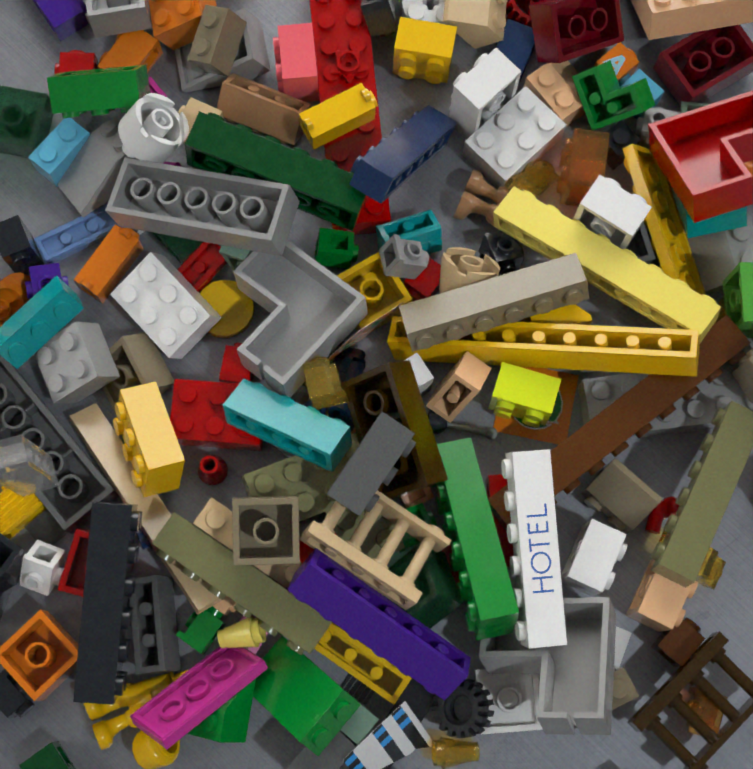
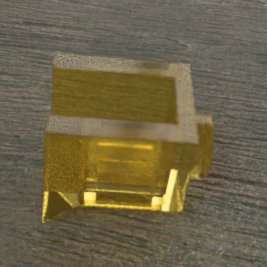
M318 357L310 363L303 364L309 399L312 401L314 408L318 410L349 402L345 390L341 387L336 364H331L329 358Z

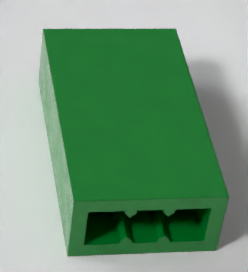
M282 635L263 657L268 669L256 678L253 697L301 744L319 756L361 704L305 654L300 655L286 645L288 640Z

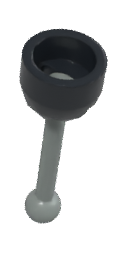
M429 409L428 418L433 434H440L445 429L452 428L486 435L491 440L497 437V430L495 428H488L486 430L452 422L449 423Z

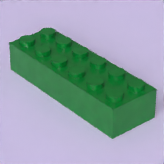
M471 437L439 443L437 446L448 480L431 487H436L438 497H435L437 513L444 516L445 525H442V531L446 537L451 539L452 553L449 554L452 571H458L460 582L457 583L460 601H466L468 612H465L464 616L467 630L474 632L476 641L511 634L514 631L519 610Z

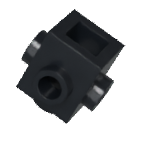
M502 231L484 234L479 248V257L484 259V256L487 255L495 260L500 266L499 276L519 270L524 260V250L520 244L518 245L517 240Z

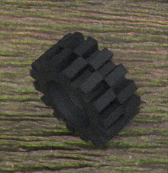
M465 679L445 701L434 695L433 700L437 701L438 704L432 706V711H438V716L433 718L435 722L442 723L438 728L441 731H448L446 735L450 737L456 736V738L476 736V734H481L485 731L483 727L490 725L491 721L488 720V717H493L494 711L489 710V706L494 705L493 699H487L490 692L488 689L482 690L484 686L482 683H474L475 680ZM459 696L467 697L472 704V715L466 721L460 720L454 712V703Z

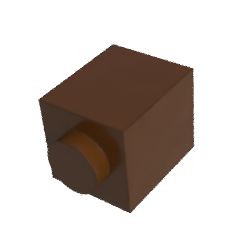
M685 618L679 627L674 626L673 630L663 631L651 647L673 667H682L706 638L699 633L701 628L695 622Z

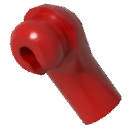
M672 496L666 497L654 508L648 516L645 531L660 534L663 520L669 518L671 514L675 515L679 508V505L675 503L677 498Z

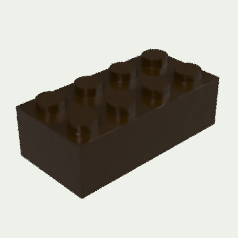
M410 360L388 362L341 383L359 443H361L381 411L415 433L412 438L416 442L415 446L406 458L402 456L398 458L394 464L398 471L388 485L384 483L378 488L379 492L390 499H394L448 480Z

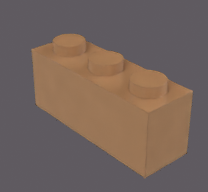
M234 73L222 82L217 109L223 112V116L227 121L243 124L250 127L254 132L265 133L275 137L282 143L293 145L304 134L300 127L299 113L311 108L310 103Z

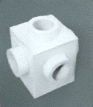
M37 540L28 553L23 556L19 586L49 596L56 585L59 586L64 570L66 550Z

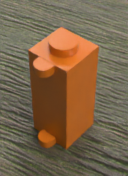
M115 224L74 278L78 288L103 304L144 248L139 240L140 235L131 228H121Z

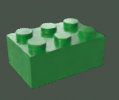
M146 65L68 71L47 77L52 114L62 113L63 118L79 117L80 114L87 113V111H91L92 116L109 114V111H114L115 108H120L121 113H127L138 99L150 93Z

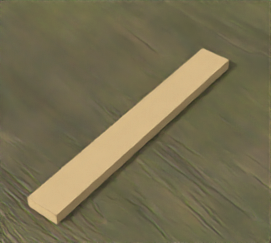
M97 403L70 415V423L123 503L138 504L137 511H142L141 530L157 552L159 548L153 545L152 542L171 517V513L158 494L143 497L140 487L135 488L131 476V470L134 469L131 461L126 462L124 458L123 442L117 436ZM160 557L197 615L222 601L207 590L211 584L201 577L198 582L192 580L181 572L185 567L174 559L172 564Z

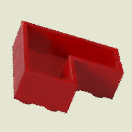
M753 91L648 124L650 152L694 223L753 204V176L744 164L753 160Z

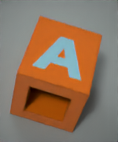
M619 42L597 60L594 66L611 60L617 80L620 82L627 74L631 76L634 74L640 61L632 49L626 48Z

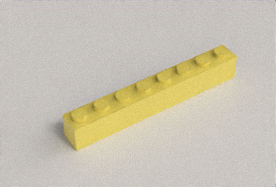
M513 186L493 212L494 227L549 260L576 253L588 283L665 329L699 330L700 344L718 318L721 306L717 305L713 298L693 291L684 281L669 277L658 266L647 264L638 259L631 250L621 249L614 245L605 235L595 234L587 229L581 221L577 219L571 220L564 216L555 206L540 202L527 190L522 191Z

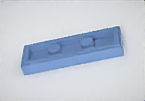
M107 204L95 209L84 218L82 216L34 238L45 264L59 262L103 241L115 224L118 225L105 211Z

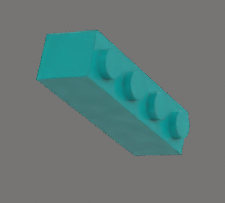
M243 379L223 404L228 424L331 472L335 470L352 446L350 426L338 418H330L320 413L314 407H306L295 402L289 396L279 395L268 390L261 383H253Z

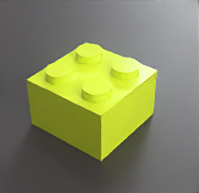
M502 362L488 409L494 410L493 414L501 418L510 419L511 416L523 419L522 423L528 426L539 427L540 424L545 426L552 414L562 379Z

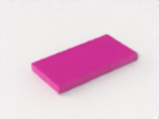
M219 646L131 714L130 718L136 727L167 750L267 670L268 667L265 660L245 648L222 649Z

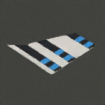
M404 701L352 750L343 761L349 769H382L411 754L415 749L436 745L406 701Z

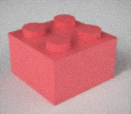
M312 23L277 26L278 37H273L278 91L305 102L319 101Z

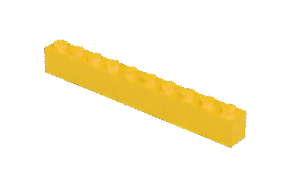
M392 316L387 339L395 360H406L415 353H418L421 359L426 362L457 363L468 351L486 365L501 366L502 362L519 367L697 377L699 359V330L514 322L493 327L488 331H480L463 336L458 340H450L433 345L428 349L412 352L402 316Z

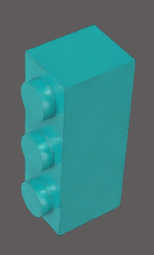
M56 275L0 326V355L18 369L84 309L78 295Z

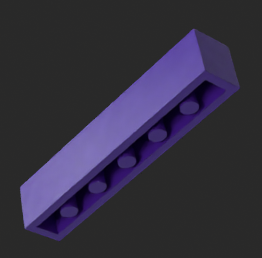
M317 548L313 550L294 573L288 591L298 601L306 603L315 609L325 620L335 623L346 631L351 638L359 640L369 647L375 655L386 659L396 666L402 674L410 676L419 682L429 693L436 694L445 701L468 677L471 659L468 655Z

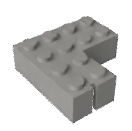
M288 240L282 256L253 251L233 271L238 289L271 313L237 348L240 361L246 369L262 381L265 379L267 385L280 395L284 394L291 397L368 314L366 297Z
M610 597L563 598L567 645L529 649L521 645V641L517 640L515 627L511 634L486 638L480 641L479 658L488 674H540L537 719L545 734L575 735V728H578L581 735H611L616 613Z

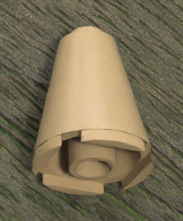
M450 247L446 250V253L443 252L441 257L439 294L499 276L500 266L487 255L484 256V259L476 257L475 250Z

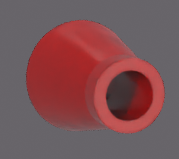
M215 455L203 457L198 466L199 478L208 485L221 483L228 473L226 462L221 457ZM215 463V467L213 470H206L207 465Z

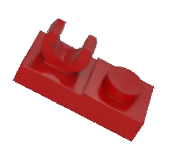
M203 242L177 269L198 292L227 264L219 253L221 245Z

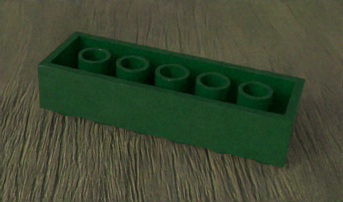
M199 111L185 142L187 165L204 171L288 184L300 201L297 209L348 230H354L367 197L366 194L349 185L354 173L338 168V165L331 160L313 158L307 151L301 148L294 147L291 149L281 145L282 143L274 137L256 135L247 126L241 124L234 126L224 122L225 120L215 113L205 114Z

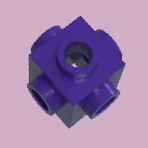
M59 263L29 267L31 281L25 282L28 299L36 295L56 275L69 286L68 277L61 276Z

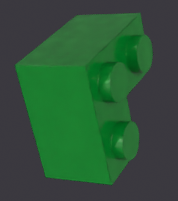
M611 60L572 76L592 131L643 113L655 106L647 79L644 78L620 87Z

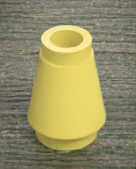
M251 616L218 630L219 646L222 649L259 647L260 643L266 642V631L260 627L263 621L259 618L254 619Z

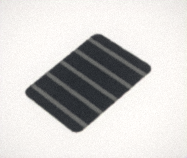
M351 674L347 676L341 685L346 692L363 704H367L375 692Z

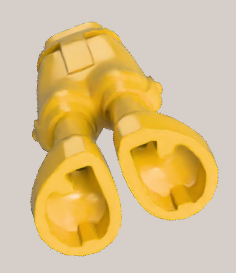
M188 669L177 674L170 672V674L159 675L133 684L127 683L126 691H123V696H119L114 705L84 703L91 721L97 720L116 709L129 707L125 713L117 717L102 720L92 725L100 749L109 748L113 744L114 736L129 725L131 728H138L133 724L130 718L131 714L186 673Z

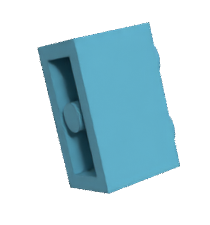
M64 118L28 158L36 171L58 187L57 184L90 136V133L72 118Z

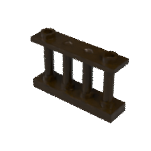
M720 631L712 633L696 649L686 663L679 667L627 721L636 732H642L644 729L647 732L652 731L685 765L683 769H708L706 762L753 713V681L725 654L726 650L723 647L729 640ZM709 661L712 664L716 662L750 696L738 710L703 676L705 673L702 669ZM687 684L690 686L695 685L729 719L717 733L682 700L683 695L680 692ZM666 706L669 709L673 708L707 742L695 756L660 722L661 718L658 715Z

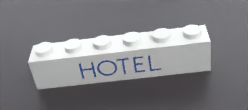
M550 449L505 453L506 459L502 460L501 468L503 478L507 479L508 491L504 493V503L506 510L510 511L511 524L507 525V537L509 543H513L514 556H510V571L512 576H516V588L513 589L519 610V621H516L515 624L516 638L518 641H521V645L529 649L567 645Z

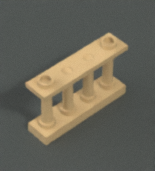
M378 490L375 493L380 496L369 513L366 511L349 541H344L335 535L333 530L346 509L338 501L334 502L322 523L313 521L305 528L299 540L313 549L317 548L405 610L417 604L422 595V592L415 588L414 581L430 552L434 550L438 553L451 542V539L446 537L439 527L427 524ZM380 514L395 524L376 559H371L361 552L362 549L360 547ZM407 532L419 540L421 544L403 576L398 577L388 570L387 564Z

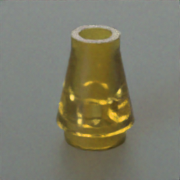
M440 737L439 740H433L432 761L434 766H441L442 769L479 761L480 750L478 742H468Z

